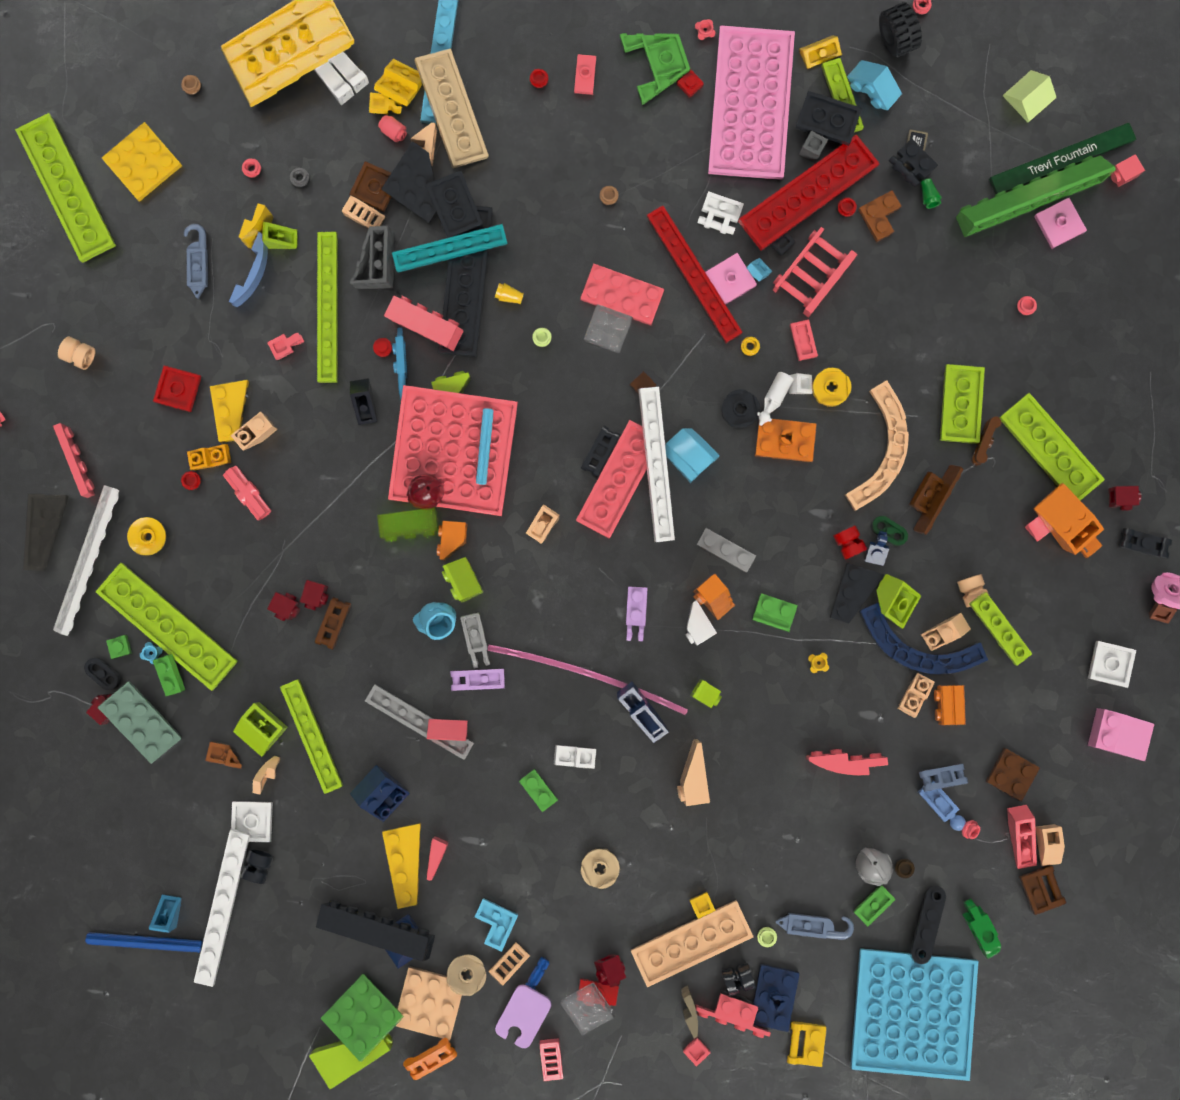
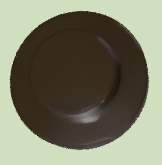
M903 858L896 862L895 872L899 877L906 879L914 874L915 867L909 859Z

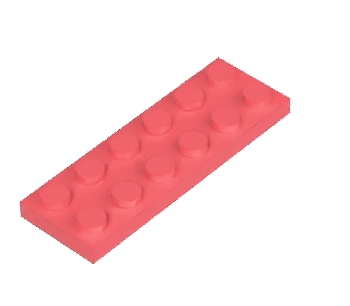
M629 420L576 519L578 523L609 539L647 470L642 426Z

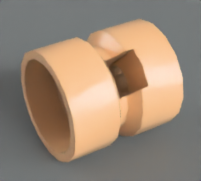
M70 336L62 341L58 349L59 359L68 363L74 362V366L86 370L91 365L95 357L94 347L85 343L81 344L79 340Z
M982 574L957 582L960 592L965 594L963 600L966 608L971 607L969 603L983 592L988 593L987 589H983L985 583Z

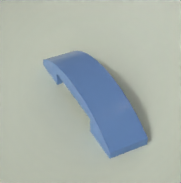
M258 232L251 249L257 256L243 287L236 284L229 300L235 307L243 304L252 295L264 274L268 248L262 241V233Z

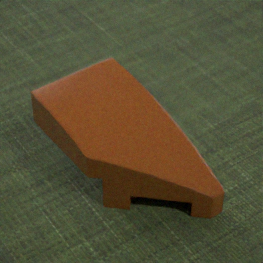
M210 741L205 761L241 769L242 765L230 745Z

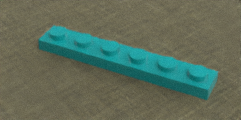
M503 224L392 252L398 273L503 246L508 243Z

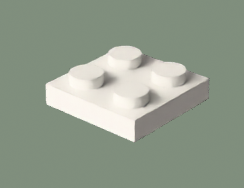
M1096 641L1088 679L1128 688L1136 650Z
M233 801L231 829L251 834L249 842H271L273 802Z

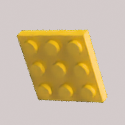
M145 122L102 157L104 162L139 202L182 167L181 163Z

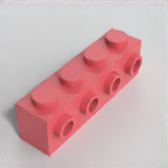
M393 296L384 314L386 318L454 351L464 331L458 327V322L450 318L446 321L442 319L443 315L435 311L431 314L427 312V307L419 303L415 306L411 304L412 300L404 296L401 299Z

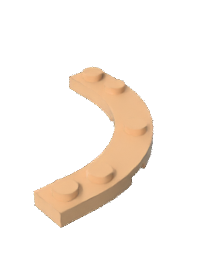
M888 381L869 391L886 421L888 432L887 450L880 467L874 475L859 487L845 494L854 511L880 496L891 485L899 474L907 454L909 434L907 432L905 412Z

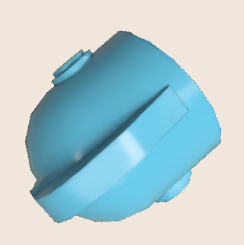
M428 603L413 617V622L418 631L427 634L431 639L440 640L450 635L454 630L457 618L456 611L451 605L446 603Z

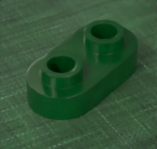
M879 516L872 521V531L876 535H878L879 531L887 532V542L900 546L908 540L906 529L888 517ZM879 523L884 525L882 530L878 528ZM895 533H898L900 535L899 540H896L894 538Z

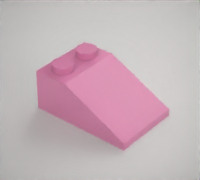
M1097 708L1088 746L1145 761L1154 724L1117 712Z

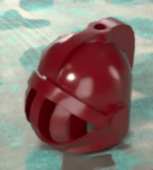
M419 475L409 484L407 500L409 503H412L413 507L424 510L432 509L442 500L445 483L442 479H437L433 476Z

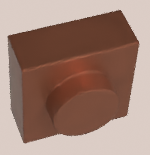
M1156 602L1149 612L1150 619L1168 624L1177 609Z

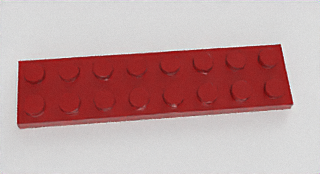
M856 134L852 137L849 146L842 144L739 218L738 222L762 251L874 170L880 163Z

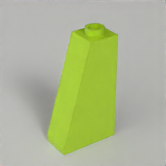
M388 1033L362 1062L341 1041L318 1047L311 1052L309 1057L328 1088L332 1089L390 1051L393 1046V1040Z

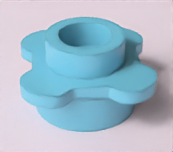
M147 642L140 653V658L154 664L152 660L157 659L162 654L163 649L154 646L152 642Z

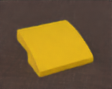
M393 59L385 67L382 77L375 83L374 90L408 106L421 88L422 81L417 70Z
M257 204L252 221L244 219L239 238L250 249H252L258 232L263 233V222L272 223L273 215L265 205Z

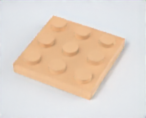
M409 966L398 1010L404 1017L396 1026L442 1039L447 1038L450 1041L462 996L451 990L447 984V976Z

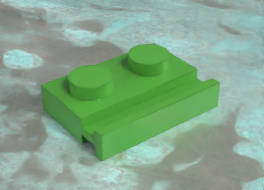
M761 593L752 620L789 632L798 605Z

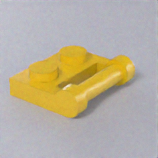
M792 1021L790 1054L787 1056V1063L822 1067L826 1026ZM804 1030L802 1056H797L800 1031Z

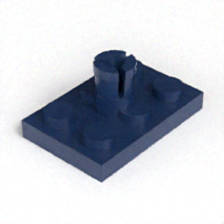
M760 964L753 1005L758 1006V1011L753 1025L785 1032L789 1031L799 972Z

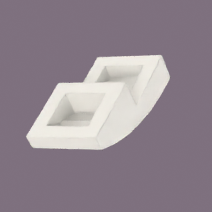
M555 745L554 765L594 769L596 749Z

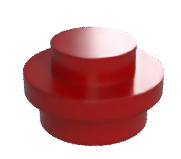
M535 69L530 74V83L536 88H542L548 83V74L543 69Z
M851 198L841 199L837 206L838 212L844 217L852 216L857 208L856 202Z
M379 338L374 342L373 350L376 355L386 357L392 352V344L386 338Z
M187 471L182 475L181 483L184 488L195 490L199 487L201 478L198 473Z

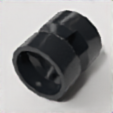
M249 849L246 857L248 864L243 866L241 878L253 883L264 884L268 875L266 869L270 868L274 856L261 850Z
M748 963L737 966L736 970L730 968L721 971L729 997L739 994L742 989L746 992L756 988Z

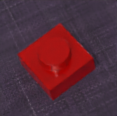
M690 70L677 82V85L690 98L703 87L704 83Z

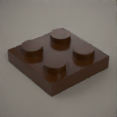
M365 161L349 196H353L363 203L385 212L391 196L384 192L382 187L391 175V172Z
M1004 748L986 782L1022 802L1040 767Z

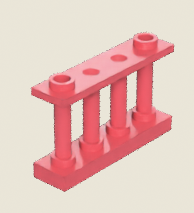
M822 227L818 232L815 230L808 238L810 242L785 274L783 276L779 274L773 282L775 284L773 289L775 293L782 287L804 304L803 306L806 309L803 314L808 318L858 255L853 250L848 255L846 253L842 254L820 236L824 231ZM814 243L839 260L838 263L840 265L837 269H831L809 252ZM803 257L827 275L828 281L825 284L822 282L820 284L797 266ZM792 272L815 289L817 295L813 299L811 297L808 298L786 281Z

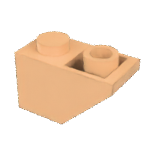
M260 411L234 432L231 437L244 451L263 442L278 429Z
M959 613L921 635L929 649L933 651L961 638L971 628L962 613Z
M1055 824L1036 826L1041 866L1061 864L1065 848L1062 827Z

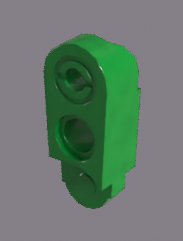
M971 898L964 901L967 912L962 915L986 959L997 955L1001 950V943L988 914L980 906L977 907Z

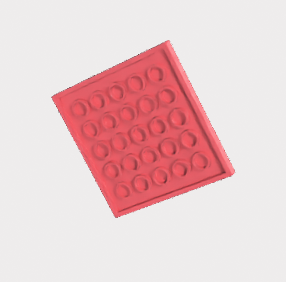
M403 385L388 500L408 502L407 491L410 482L419 475L433 476L437 479H442L445 483L443 486L444 496L436 507L502 516L518 402ZM488 408L494 411L487 483L480 485L476 484L482 414L483 409Z

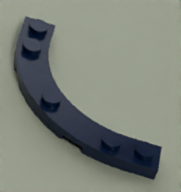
M879 603L859 610L876 644L891 659L909 669L928 674H951L988 661L981 642L960 651L944 655H932L917 651L904 644L894 634L881 613Z

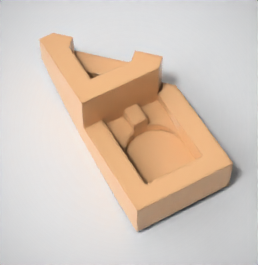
M273 756L260 768L253 779V793L261 794L267 778L275 779L276 767L280 757Z

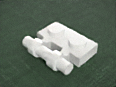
M708 191L702 211L708 213L707 218L700 216L697 223L704 225L708 229L711 227L719 230L722 234L728 233L733 235L735 228L729 226V222H738L744 203ZM717 216L723 218L724 222L720 223L714 221L713 217Z

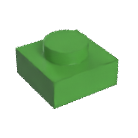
M127 635L106 640L111 659L132 654Z

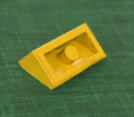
M834 35L799 49L807 69L842 55L838 37Z

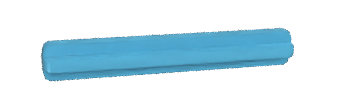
M484 408L482 414L476 484L480 485L487 483L494 413L493 409Z

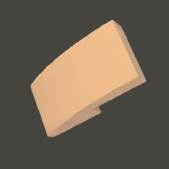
M916 673L897 709L913 718L917 717L924 700L928 698L935 682Z

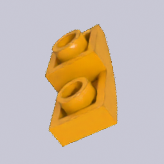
M228 444L187 452L190 470L211 468L231 463Z

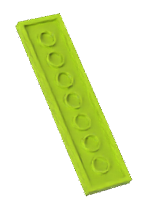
M47 113L15 129L79 260L83 263L115 247L116 244L52 115Z
M120 563L96 590L100 597L167 654H172L174 660L211 691L218 686L238 662L237 659L124 563Z

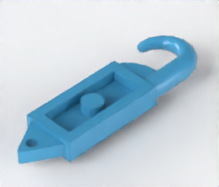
M401 327L397 328L396 343L392 345L393 354L396 355L397 360L393 362L394 373L398 374L400 399H402L403 385L406 386L407 378L406 342Z

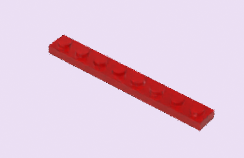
M662 205L647 214L649 222L724 342L728 343L743 333L664 206Z

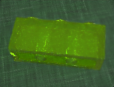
M435 507L428 510L419 509L377 515L380 538L385 539L386 542L397 541V537L414 539L419 534H423L424 537L435 536V532L439 530L437 509Z

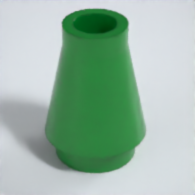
M932 179L923 180L921 182L923 204L929 209L939 206L942 197L933 184Z

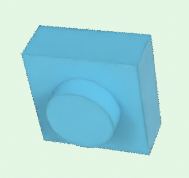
M760 258L747 266L748 271L758 281L763 280L772 272Z

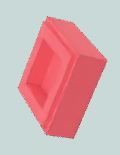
M698 1037L683 1049L684 1054L696 1067L711 1053Z

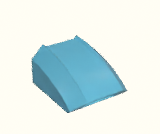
M692 428L681 429L665 445L666 457L690 483L719 458L718 453Z

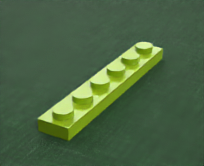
M297 679L281 686L280 689L324 794L344 786L300 680Z

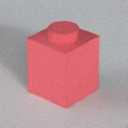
M1135 154L1115 165L1116 170L1110 176L1112 181L1120 187L1137 178L1145 169Z

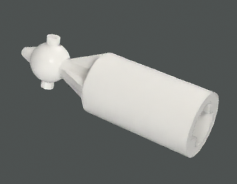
M778 372L764 398V411L757 414L760 426L768 421L771 422L770 413L780 407L793 382V378L788 374Z

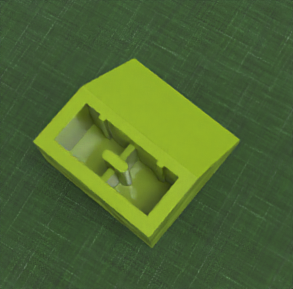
M466 557L443 565L444 571H442L446 582L451 583L453 588L450 591L455 600L465 602L483 593Z
M256 702L240 718L233 732L263 757L288 727L260 702Z

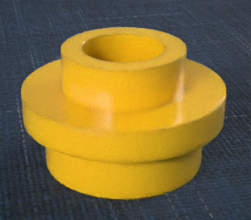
M746 337L741 343L742 352L748 356L755 355L760 349V343L755 337ZM747 344H752L754 348L749 350Z

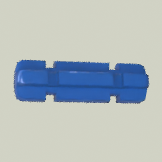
M543 957L539 959L538 966H535L528 979V983L526 982L525 984L534 990L545 973L544 970L549 966V961Z

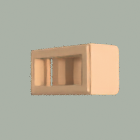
M353 196L349 197L342 209L344 216L368 229L371 226H381L386 218L385 215ZM362 208L363 211H362V213L360 214V216L358 217L357 214H358V212L360 211V209ZM369 212V213H370L369 217L367 218L366 221H364L365 216H366L367 213ZM374 216H377L376 221L373 225H371L370 223L373 220Z
M515 942L488 972L503 986L530 955ZM514 950L523 957L521 960L512 953ZM508 956L517 963L515 966L507 959ZM503 962L511 968L510 972L501 965ZM497 968L506 975L504 978L496 971Z

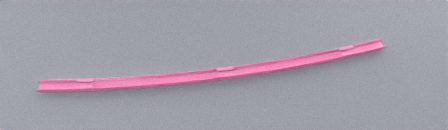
M493 645L488 646L487 651L521 657L563 668L620 688L628 685L605 675L557 660ZM639 689L645 698L684 715L687 713V709Z

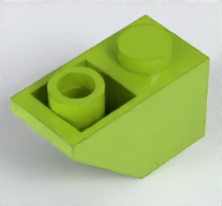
M460 371L454 373L452 377H437L431 383L433 390L462 394L471 378L469 373Z

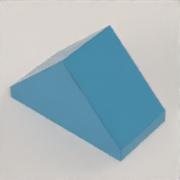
M161 896L149 930L169 933L177 928L181 906L180 897Z

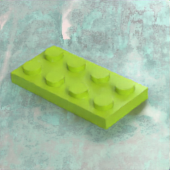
M945 365L940 441L980 443L985 367Z

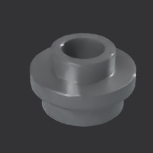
M296 168L291 172L290 180L293 185L303 187L309 181V174L303 168ZM298 176H303L302 180H297Z

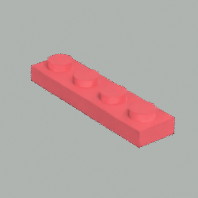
M61 423L54 425V430L80 495L86 498L94 496V484L87 477L86 472L88 470L85 463L79 457L81 454L80 449L73 442L72 437L74 435L71 428Z

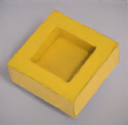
M707 892L689 899L698 919L716 911Z

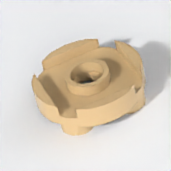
M598 848L591 850L582 860L581 875L590 886L599 889L607 888L615 883L619 875L620 866L618 859L608 849ZM598 863L606 867L603 869L604 873L602 874L599 871H595Z
M468 954L455 958L447 969V984L453 992L461 996L474 995L483 987L486 981L484 965L479 958ZM469 970L471 979L464 980L461 972Z

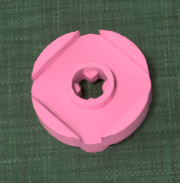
M1168 572L1163 573L1161 576L1158 575L1151 586L1154 600L1159 604L1180 609V576Z

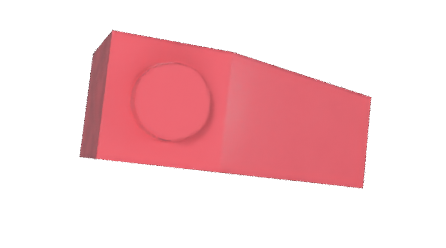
M1027 805L1007 808L1008 826L1017 869L1037 866L1035 817Z

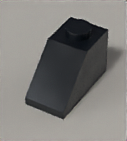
M369 378L350 381V397L358 425L377 422L374 397Z

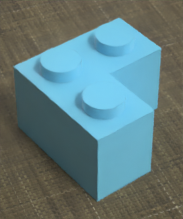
M861 60L847 76L851 83V88L856 92L867 93L871 99V104L877 109L889 110L902 95L889 68L885 65Z

